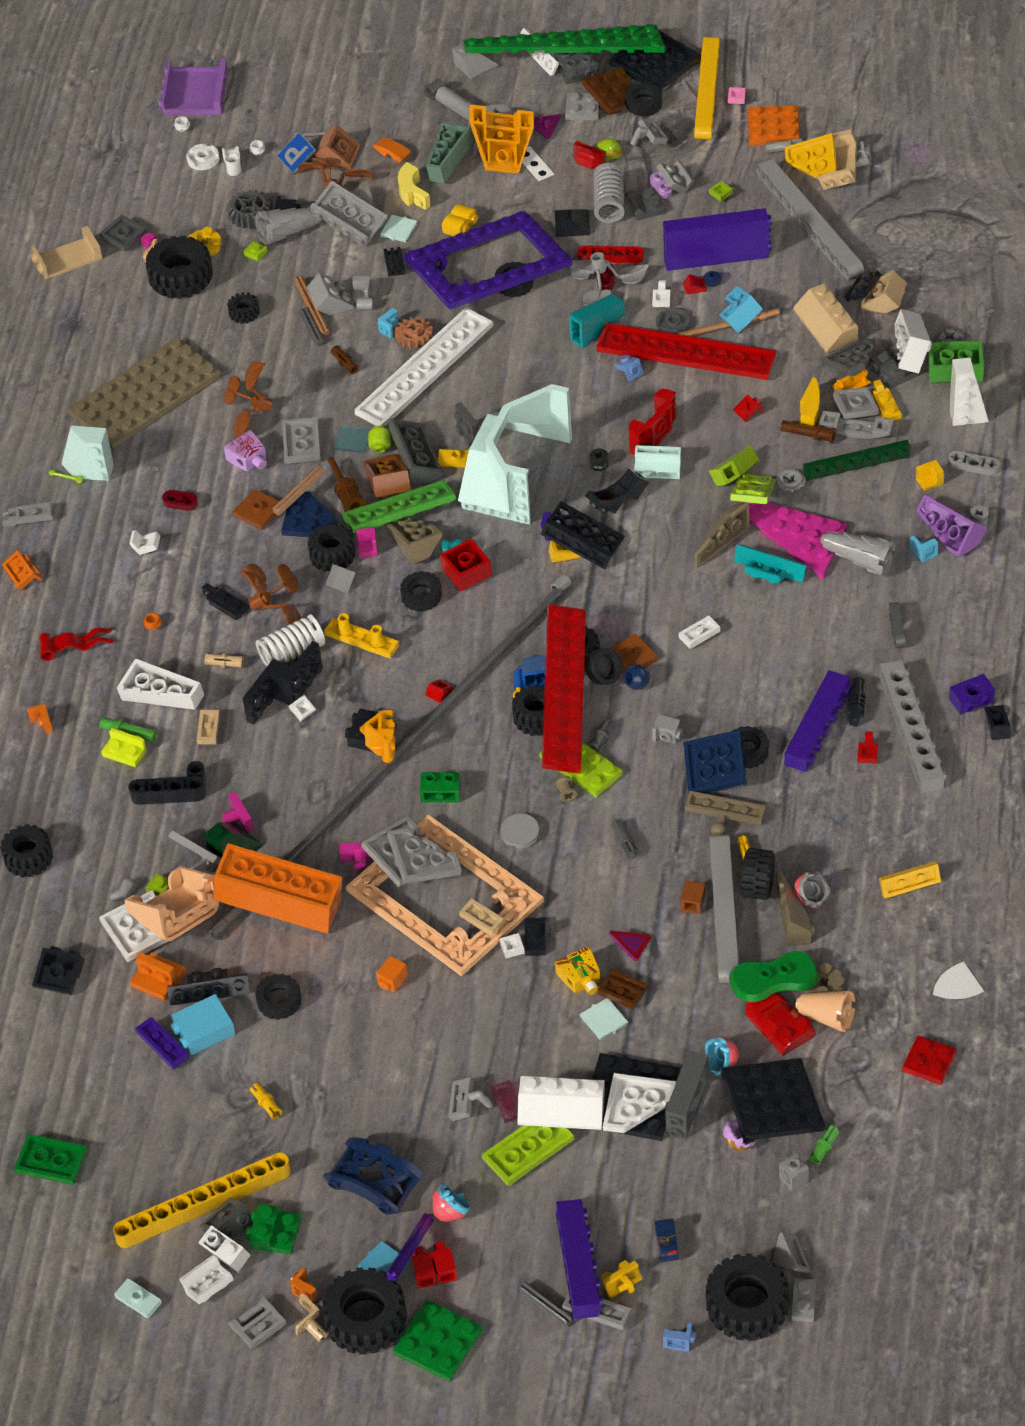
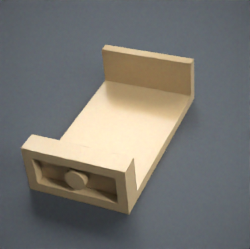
M852 129L833 133L838 171L818 176L823 190L856 182L857 140Z
M88 226L81 228L83 239L39 254L35 246H31L32 254L30 256L32 262L36 263L39 274H43L45 279H49L101 260L100 246Z

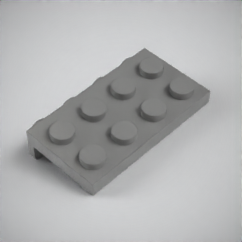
M333 181L329 183L317 201L310 205L311 213L316 218H322L329 226L338 228L342 234L351 236L355 242L368 246L388 219V215Z

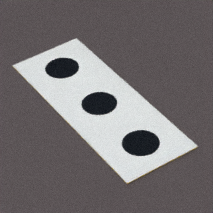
M530 146L527 147L522 163L538 182L555 175Z

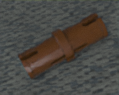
M339 345L331 349V354L350 374H355L358 371L359 366L352 361L351 356L345 353Z

